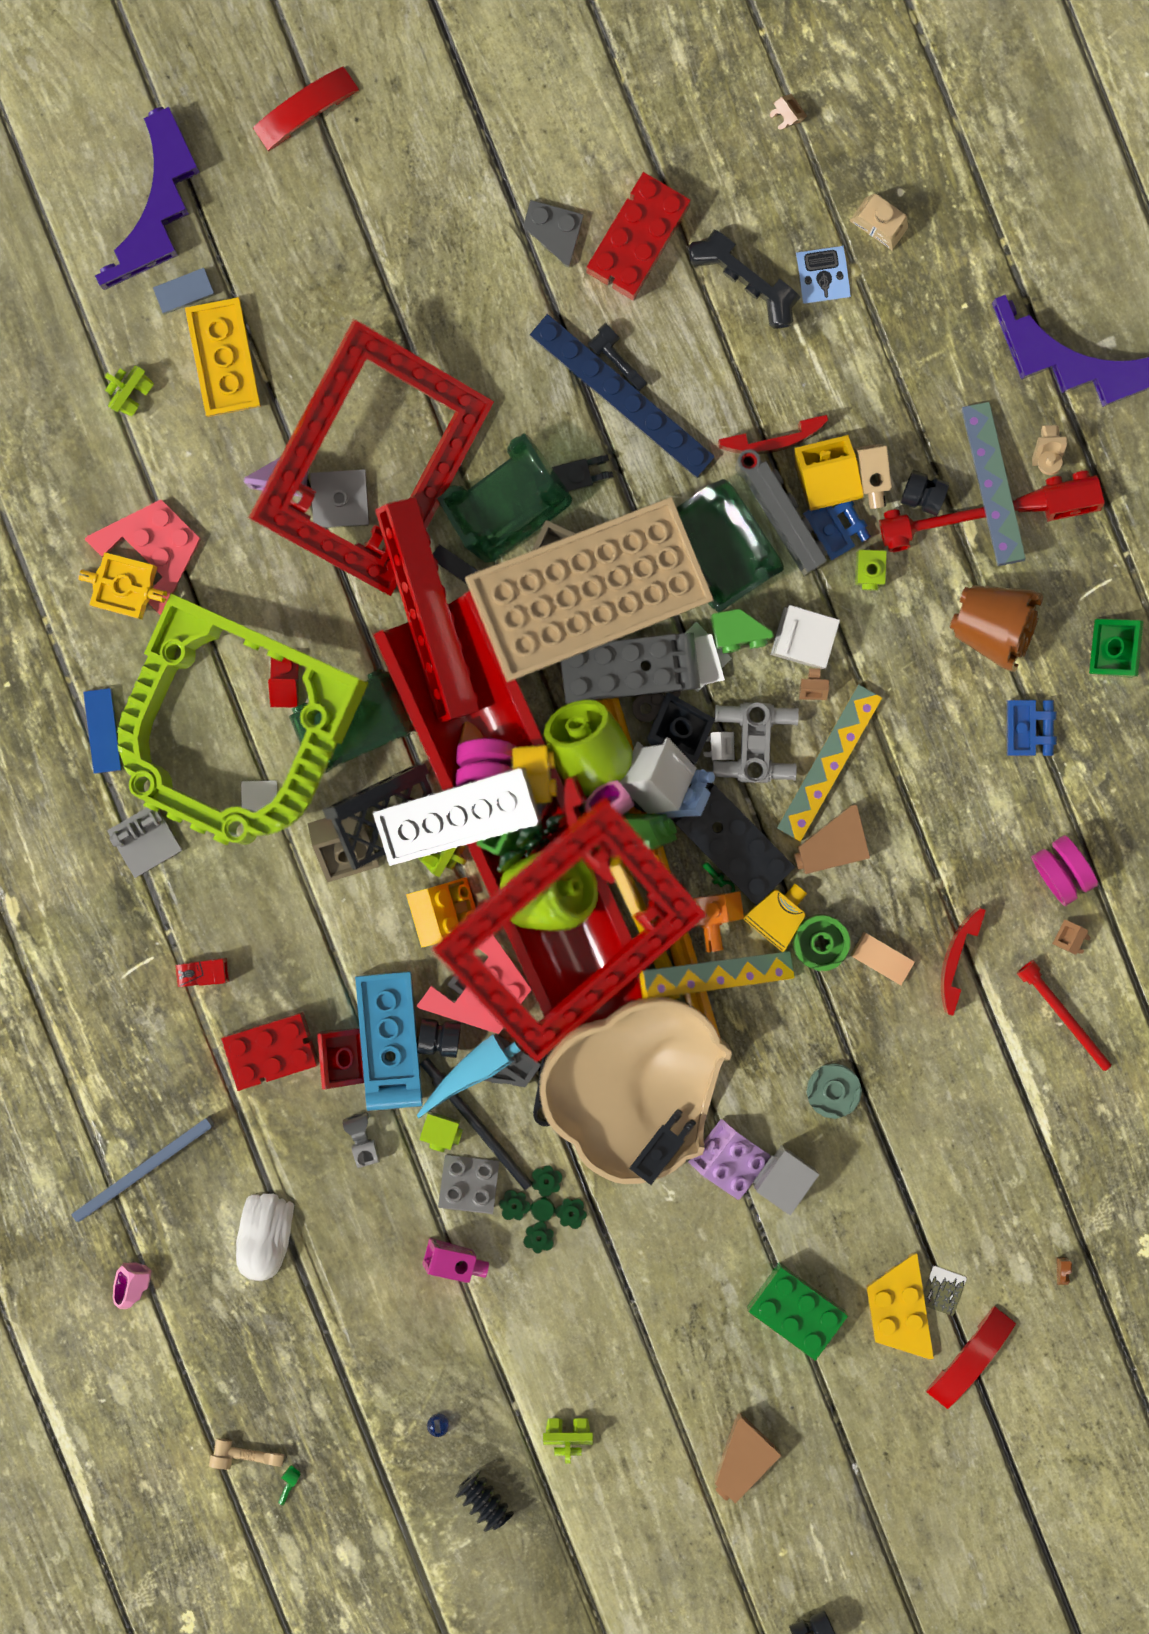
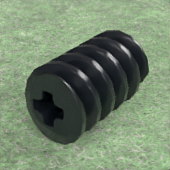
M476 1470L460 1484L455 1497L466 1496L462 1505L464 1507L470 1504L473 1505L469 1512L470 1515L480 1513L476 1522L477 1524L484 1521L487 1522L483 1529L484 1532L492 1529L496 1530L514 1515V1511L506 1512L508 1504L505 1502L499 1504L501 1500L500 1494L492 1495L494 1487L491 1485L485 1487L487 1483L486 1477L477 1479L480 1470Z

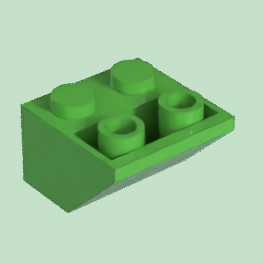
M741 609L715 613L710 617L716 650L722 649L723 654L739 651L741 645L749 644L750 649L764 647L768 645L767 641L773 638L771 630Z

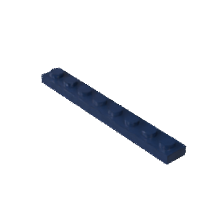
M546 314L529 334L533 340L695 478H698L715 458L712 453L550 315Z

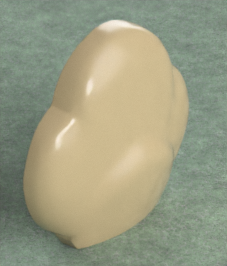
M652 997L639 999L621 1007L606 1019L577 1027L555 1046L546 1059L540 1077V1097L543 1112L552 1129L563 1139L574 1144L582 1162L593 1172L615 1183L640 1184L646 1183V1181L630 1170V1166L662 1124L665 1125L677 1109L683 1112L682 1117L670 1130L678 1136L685 1124L691 1119L696 1122V1125L684 1139L685 1143L657 1178L660 1179L677 1170L686 1162V1159H693L703 1155L705 1148L703 1134L706 1116L724 1059L730 1060L732 1052L729 1045L722 1038L718 1037L715 1028L709 1020L694 1007L671 998Z

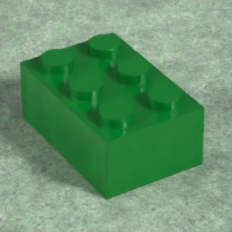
M781 1263L777 1264L747 1305L750 1314L815 1361L848 1317L843 1308Z

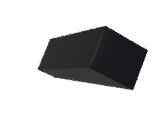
M440 544L433 552V557L437 560L438 565L466 585H468L465 579L466 576L479 572Z

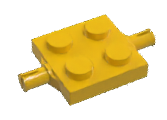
M104 552L101 566L96 573L84 569L80 571V574L89 577L79 575V580L93 584V594L89 605L143 620L146 606L150 599L164 603L166 598L157 595L167 597V591L153 588L158 567Z

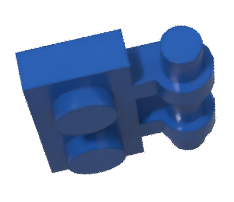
M853 501L841 503L834 508L829 506L812 511L808 510L803 513V516L807 518L812 526L813 533L825 547L831 561L855 547L850 536L857 534L861 542L871 537L866 529L868 525L865 520H861L853 508L855 505ZM843 512L852 525L847 529L844 528L837 516Z
M1007 700V756H1036V745H1043V756H1054V745H1057V736H1054V720H1057V711H1054V700H1044L1043 711H1036V700ZM1036 720H1043V736H1036Z

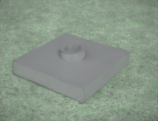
M365 469L310 473L311 489L316 491L312 502L313 522L324 528L369 525Z

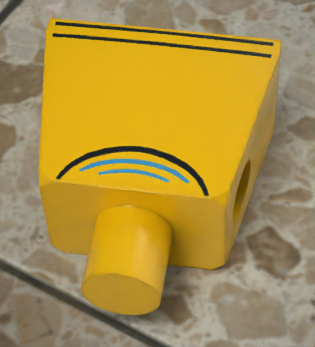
M796 884L785 895L774 889L757 906H753L744 914V920L780 951L784 952L806 915L797 906L807 893Z

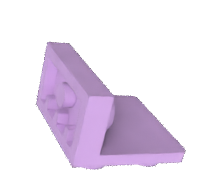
M720 1119L704 1140L705 1148L703 1155L690 1159L688 1163L706 1179L739 1200L771 1156L742 1136L729 1123Z

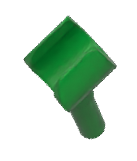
M292 1465L288 1467L281 1477L287 1482L278 1501V1504L284 1506L290 1491L301 1476L300 1472Z

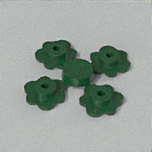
M558 813L552 816L546 822L547 829L543 833H541L543 831L541 824L535 827L530 825L520 833V839L517 841V845L522 849L518 852L513 850L507 852L500 859L501 863L497 869L498 872H505L521 859V856L525 853L524 850L528 851L524 855L525 858L543 851L550 844L549 839L544 838L542 840L543 835L553 834L567 822L566 814L560 815Z
M546 1165L543 1169L537 1168L532 1173L534 1179L532 1188L539 1190V1194L542 1196L534 1200L532 1205L525 1200L526 1195L523 1192L516 1193L514 1190L506 1191L504 1199L499 1201V1207L503 1209L502 1217L504 1219L511 1220L514 1218L519 1221L523 1218V1214L531 1210L533 1218L539 1221L535 1223L534 1227L529 1226L526 1228L527 1236L523 1240L524 1246L533 1248L534 1253L537 1254L541 1253L542 1249L548 1251L553 1247L554 1243L551 1238L554 1236V1232L552 1229H547V1225L544 1222L549 1221L554 1214L560 1218L561 1226L566 1227L569 1225L572 1229H578L582 1224V1220L587 1217V1212L583 1210L584 1203L581 1199L571 1201V1199L566 1198L563 1200L562 1205L555 1209L554 1203L546 1198L552 1192L556 1193L560 1190L559 1183L562 1181L561 1172L553 1171L550 1165ZM548 1179L549 1183L546 1184L544 1180ZM512 1204H516L517 1207L513 1208ZM572 1211L574 1215L570 1216L569 1212Z

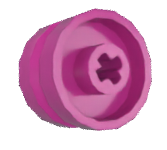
M492 739L472 740L458 745L456 763L461 768L456 772V787L514 771L513 748L517 747L509 742Z
M1062 835L1052 842V850L1055 856L1046 849H1041L1031 856L1042 879L1063 906H1067L1077 899L1075 886L1080 891L1086 893L1098 886V881L1087 860L1066 835Z

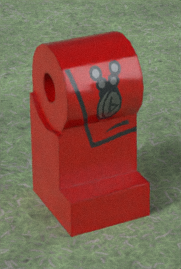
M227 957L175 965L178 987L216 985L229 982Z

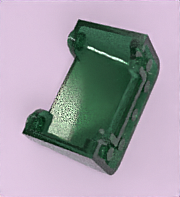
M525 433L511 440L507 448L510 459L469 490L464 486L453 485L437 498L465 548L484 562H493L504 556L543 527L546 520L551 521L567 509L573 500L532 439Z
M721 479L706 486L676 508L703 576L710 585L708 588L713 601L708 604L711 608L716 609L718 613L724 611L783 572L784 565L779 555L735 488L727 480Z
M379 669L367 675V688L342 744L337 743L334 749L333 756L330 758L325 773L329 772L332 767L337 768L350 760L388 743H392L396 739L405 738L416 733L389 671L384 673L382 669ZM307 703L292 708L293 714L289 716L300 746L307 731L301 723L300 716ZM321 712L315 716L314 721L316 725L322 721Z

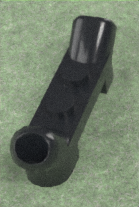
M715 229L705 241L692 242L689 245L690 262L694 267L720 265L724 269L723 274L733 282L739 280L746 286L744 290L755 299L760 297L766 302L769 326L773 329L791 326L794 322L792 307L800 299V296L779 278L773 287L731 255L735 250L736 244Z

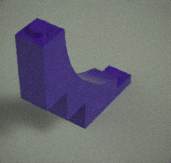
M163 107L155 108L148 113L149 116L144 118L149 131L154 158L151 191L145 209L134 229L114 250L120 264L106 265L100 269L101 273L95 275L99 286L103 290L178 256L165 225L189 215L176 184L199 174L200 171L169 107L165 109Z
M1006 294L995 298L992 302L1021 380L1052 368L1062 393L1093 382L1102 407L1149 390V357L1131 361H1111L1085 356L1054 340L1037 325L1030 315L1015 320L1014 316H1017L1015 305L1012 300L1008 301Z

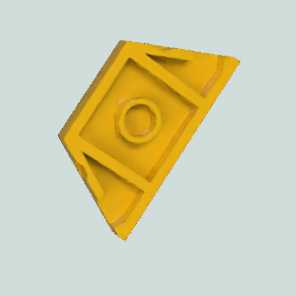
M912 1253L907 1259L897 1266H893L883 1276L876 1278L866 1286L874 1340L876 1343L920 1357L934 1359L917 1253Z

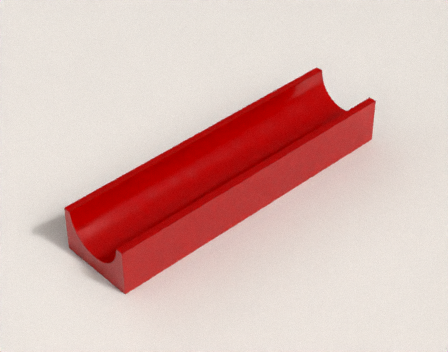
M470 591L449 603L448 607L454 616L455 631L462 643V654L465 664L470 670V681L473 691L478 697V712L438 723L409 622L373 634L443 791L456 788V772L461 768L456 763L457 746L462 724L466 721L476 726L484 739L509 742L517 748L546 746L517 680L507 682ZM550 768L551 780H556L557 796H553L552 803L542 817L541 822L538 823L543 826L541 833L547 829L546 822L552 816L558 813L560 815L566 814L565 788L556 768ZM568 821L553 834L543 835L542 840L547 838L550 840V844L553 843L569 829ZM478 841L467 843L489 895L492 896L500 889L504 872H498L497 869L500 867V859L503 856H499L476 845ZM595 870L598 896L593 912L584 923L561 931L523 928L511 921L503 926L543 1016L549 1013L633 940L607 881ZM639 974L581 1025L608 1018L621 1007L633 1001L643 999Z

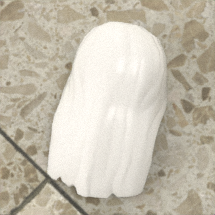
M276 1194L250 1195L247 1197L242 1211L236 1241V1264L240 1273L251 1280L264 1281L272 1278L279 1271L287 1252L294 1204L290 1201L286 1203L283 1198L279 1199Z

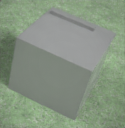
M781 1145L755 1178L753 1186L757 1193L791 1216L819 1176V1173L814 1167Z

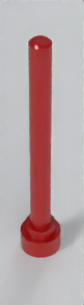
M1031 960L1021 967L1016 973L1020 979L1029 985L1033 984L1103 1071L1110 1069L1112 1066L1110 1061L1043 981L1040 972L1041 968L1038 964Z

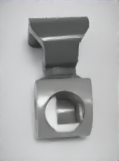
M368 1112L343 1119L344 1130L355 1142L351 1148L357 1168L380 1162L376 1142L374 1139H368L367 1136Z

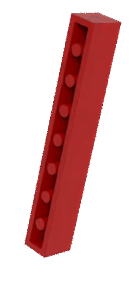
M416 497L387 503L375 511L438 723L478 712V697L473 691L470 681V670L465 664L462 654V643L455 631L454 616L447 604L446 589L439 577L438 563L433 557L430 546L431 539L425 530L422 520V509L418 505Z

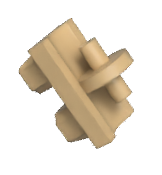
M1058 425L1042 426L1041 437L1037 440L1032 456V466H1038L1039 470L1046 475H1054L1062 467V457L1067 446L1066 437H1060Z

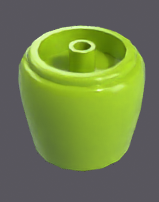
M581 700L565 705L556 711L545 725L546 746L549 747V752L554 751L555 768L564 788L566 779L576 775L585 796L589 797L600 786L615 780L620 783L629 771L633 758L631 745L621 726L608 709L598 701Z
M542 851L516 862L505 871L500 888ZM581 858L510 921L523 928L551 931L568 930L584 923L593 912L598 896L594 870Z

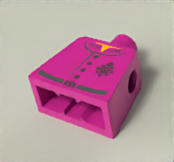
M429 1238L422 1263L428 1275L470 1283L472 1275L486 1278L489 1269V1262L476 1259L477 1256L472 1249ZM459 1261H463L461 1265L456 1266Z

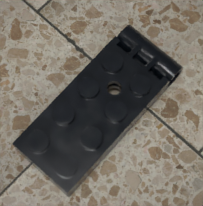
M707 783L705 788L711 794L701 816L673 817L670 819L757 906L795 866L716 785ZM715 822L722 824L720 832L713 831L712 826Z

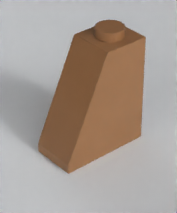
M857 804L848 806L797 847L798 853L794 854L798 870L803 869L804 874H809L870 858Z
M741 1412L736 1415L714 1478L715 1485L717 1486L716 1492L724 1500L727 1501L730 1498L735 1504L781 1457L780 1450Z

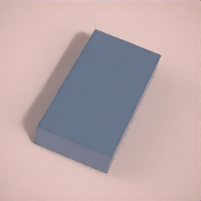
M205 268L153 287L164 315L215 295Z

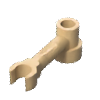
M216 1438L214 1454L210 1456L209 1467L230 1470L232 1458L252 1460L282 1467L284 1454L232 1447V1440Z

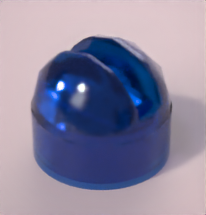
M434 1414L428 1419L427 1430L432 1436L442 1437L447 1433L449 1421L446 1416ZM434 1420H439L440 1433L436 1432Z

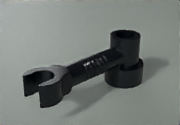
M605 322L598 329L599 333L587 344L598 356L603 352L611 359L616 367L640 391L647 382L613 347L620 337Z

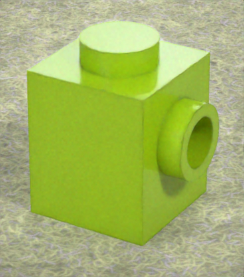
M858 550L856 552L855 585H862V590L878 591V586L885 585L887 551Z
M430 1111L427 1114L419 1140L430 1143L429 1148L445 1152V1149L451 1150L453 1144H459L463 1129L458 1128L459 1120Z

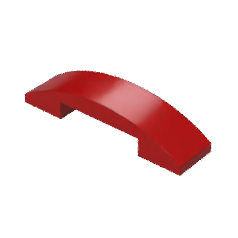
M344 66L317 79L285 100L253 127V130L269 152L291 137L290 133L333 104L338 105L359 91V88Z
M823 415L799 421V433L748 444L746 433L719 439L718 447L739 454L745 450H754L758 454L778 452L793 447L813 436L827 423L828 417Z
M576 775L566 779L565 810L569 828L582 817L577 805L587 801ZM594 847L592 850H590L589 854H597L596 848ZM610 857L599 867L594 868L595 872L610 884L616 882L610 869Z
M976 908L964 919L952 937L945 954L941 973V997L945 1013L954 1016L962 989L951 985L967 933L975 936L979 934L986 911L981 908Z
M993 1306L977 1326L978 1330L947 1369L940 1372L928 1387L926 1393L946 1409H949L991 1362L1016 1323L997 1307Z

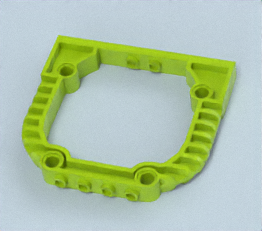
M170 594L144 652L148 657L141 668L138 679L135 681L133 691L127 699L128 702L121 713L120 724L117 729L118 751L124 764L123 767L131 776L129 789L135 797L145 801L143 806L156 812L162 809L168 812L166 817L176 822L182 823L185 820L191 823L189 828L201 834H205L208 831L214 834L213 840L227 846L229 842L247 845L252 843L257 836H267L287 829L302 817L313 800V796L320 785L323 774H325L326 767L333 756L337 743L342 744L368 682L186 599ZM223 629L245 639L243 645L257 651L260 646L267 649V656L281 662L285 657L307 667L302 678L308 692L309 704L304 707L300 716L302 725L307 729L282 788L272 802L257 812L240 807H230L221 811L173 788L172 778L168 771L152 763L149 739L152 726L177 670L187 669L192 666L196 658L195 650L210 641L219 639ZM180 648V649H181V655H180V657L176 660V659H175V652H176L177 649ZM321 712L322 721L316 725L314 721L315 716ZM149 779L150 788L145 792L144 784ZM242 823L244 830L242 835L238 837L236 830Z

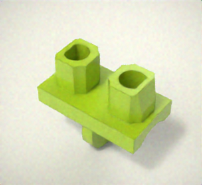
M134 365L123 382L121 380L127 373L123 369L119 368L115 376L107 372L104 377L110 383L105 391L112 395L117 386L119 387L107 406L116 412L120 411L133 416L140 404L128 396L134 388L147 395L154 383L144 374L145 371Z
M460 845L425 855L418 859L427 866V869L433 875L440 878L445 867L453 871L457 862L463 865L466 864L467 859L461 856L466 846Z
M548 1418L546 1433H543V1445H565V1447H554V1456H565V1464H571V1456H582V1447H571V1445H593V1433H590L588 1418L573 1419V1433H562V1419Z

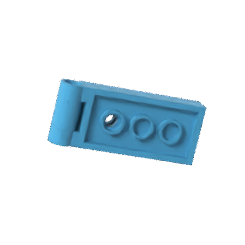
M412 971L356 976L367 1111L423 1106ZM388 1051L394 1052L396 1055L395 1060H388L386 1053Z

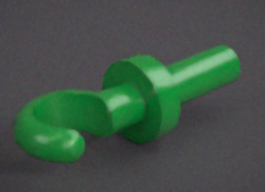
M708 861L703 864L705 870L713 878L711 882L714 885L718 884L720 887L729 884L731 892H735L734 884L728 880L724 881L722 872L718 874Z

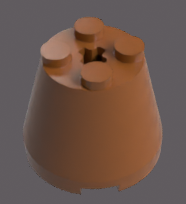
M973 585L971 588L965 587L960 597V603H963L960 613L954 614L950 629L954 630L957 639L1001 668L1015 672L1019 665L1015 663L1017 658L1025 657L1039 619L1037 618L1038 611L1035 609L1036 605L1041 606L1043 594L1030 589Z

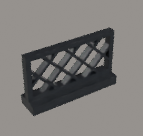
M425 763L412 765L322 809L326 819H331L352 870H356L386 855L383 847L375 845L379 834L377 824L365 819L369 807L372 806L379 810L385 809L388 806L390 797L393 795L402 798L401 804L416 800L411 798L410 794L413 786L420 783L423 790L422 798L433 795L426 778L429 772ZM347 818L357 821L353 835L345 832L341 821ZM363 824L374 828L370 842L359 838ZM357 842L368 846L365 858L359 861L354 853Z

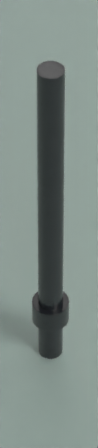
M428 1057L420 1063L421 1067L433 1080L431 1083L437 1088L447 1075L444 1072L441 1073ZM458 1093L450 1097L451 1103L520 1186L527 1190L533 1184L462 1097Z

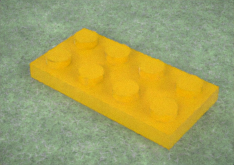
M240 298L186 307V317L206 417L261 407Z

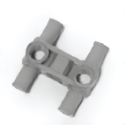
M743 702L740 706L715 705V722L739 723L742 726L741 759H738V761L713 760L715 778H737L740 782L768 783L771 782V779L796 781V763H772V760H769L770 732L773 724L798 725L799 708H774V705H771V703ZM757 707L764 712L762 722L754 723L751 721L749 712L752 708ZM752 762L758 763L762 767V773L758 778H751L747 773V767Z

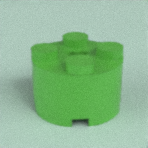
M822 914L812 915L804 919L792 940L797 958L807 967L817 971H828L838 967L844 961L850 949V937L847 929L837 919ZM820 935L822 938L828 939V943L824 944L823 950L818 946H814V942L818 941V936Z

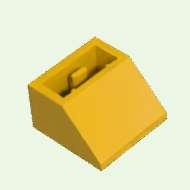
M848 435L795 448V469L810 511L863 498L857 460Z
M467 877L406 894L421 948L439 942L476 909Z

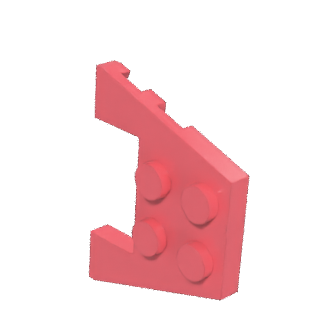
M160 499L85 538L102 557L104 552L109 553L124 538L149 564L158 567L157 572L162 578L153 588L167 591V597L157 595L166 598V601L163 603L150 599L148 604L159 615L162 614L170 594L175 593L178 583L201 541V538Z
M493 935L478 948L488 955V959L484 964L522 1003L532 989ZM431 986L417 1005L420 1009L499 1034L504 1028L467 987L457 1001L454 1002Z

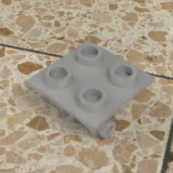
M145 808L107 830L112 845L117 847L134 878L182 851L160 811L156 812Z
M445 1155L438 1208L493 1214L499 1161Z

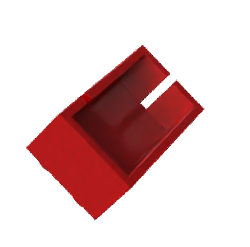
M643 172L630 193V199H626L588 263L586 273L607 286L610 282V277L615 278L612 283V289L634 301L689 209L691 200Z

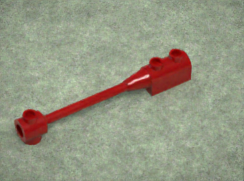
M1088 470L1074 473L1072 475L1073 480L1063 482L1061 476L1046 479L1045 486H1041L1038 490L1016 498V500H1013L1014 510L1018 512L1045 511L1047 522L1101 511L1105 502L1097 475L1090 476ZM984 507L913 521L907 514L900 515V510L894 509L883 513L884 519L879 520V527L884 547L888 546L889 552H900L911 547L910 541L913 540L914 534L917 531L986 518Z

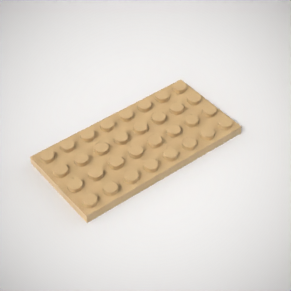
M672 497L465 578L507 682L713 601Z

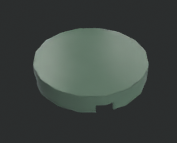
M835 1063L822 1065L815 1070L808 1080L806 1089L808 1102L813 1109L820 1115L833 1119L841 1118L853 1112L860 1102L862 1092L859 1079L855 1073L846 1066Z

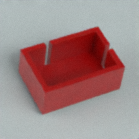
M304 1012L221 1038L237 1091L262 1084L265 1081L264 1077L266 1082L317 1067L320 1064L313 1041H308L305 1044L303 1041L304 1038L311 1035Z

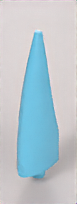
M492 1034L463 1058L442 1080L423 1105L417 1117L421 1118L453 1095L496 1075L514 1062L512 1057L521 1051L520 1046L513 1042L505 1048L500 1040Z

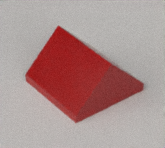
M360 1028L319 1032L317 1035L322 1089L364 1083Z

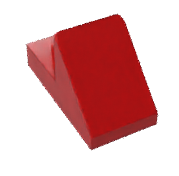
M271 657L270 679H268L270 707L298 708L299 664L285 657L282 662Z

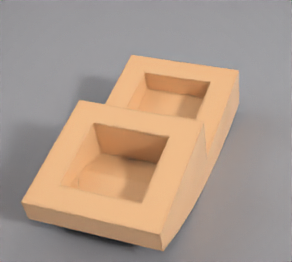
M865 932L850 955L899 985H902L915 963Z

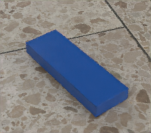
M112 689L85 691L83 694L93 772L97 774L122 770V763L117 746L118 733Z

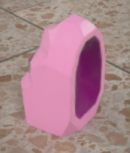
M615 780L593 791L587 799L585 813L591 810L604 797L620 815L627 812L634 804L619 781Z
M123 1263L116 1272L113 1285V1301L119 1309L131 1308L134 1303L140 1300L143 1292L149 1287L152 1270L146 1265L139 1263Z

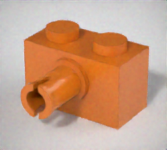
M740 891L692 897L706 914L695 925L700 926L704 930L706 952L724 950L720 925L744 919Z

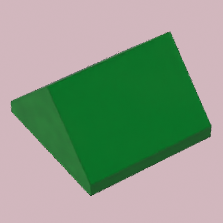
M1095 619L1089 674L1125 678L1137 677L1144 621Z

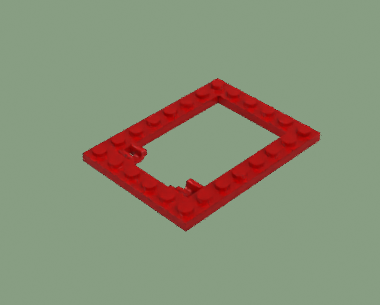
M353 319L248 518L391 596L397 586L386 545H384L382 550L378 548L384 539L381 528L374 525L371 530L372 536L370 540L365 542L364 545L356 542L354 545L311 521V516L306 514L315 498L316 491L301 483L365 361L368 360L455 412L410 498L416 497L417 503L422 509V520L426 530L494 401L358 320ZM296 491L302 493L298 503L292 501Z
M604 797L431 949L537 1063L557 1046L563 1038L580 1026L702 920L706 914L613 805ZM598 845L600 848L598 853L590 855L589 851ZM611 855L614 858L619 856L649 891L647 894L650 899L648 902L649 908L644 912L638 911L633 916L644 930L541 1020L537 1021L474 951L581 858L593 870L595 867L603 864ZM657 915H659V917L655 921L650 923Z

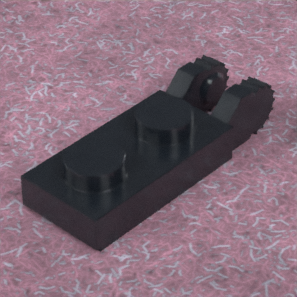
M608 455L588 460L584 458L533 472L540 500L591 487L594 483L612 479L614 477L612 471H604L594 476H591L589 471L591 466L602 465L608 462Z
M679 1109L674 1112L665 1125L662 1124L629 1168L651 1186L685 1143L684 1139L696 1125V1122L691 1119L685 1124L678 1136L670 1129L682 1117L683 1112Z

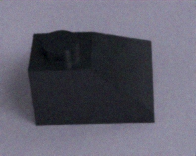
M668 692L664 697L647 740L651 746L663 745L665 739L669 738L690 762L695 765L715 718Z

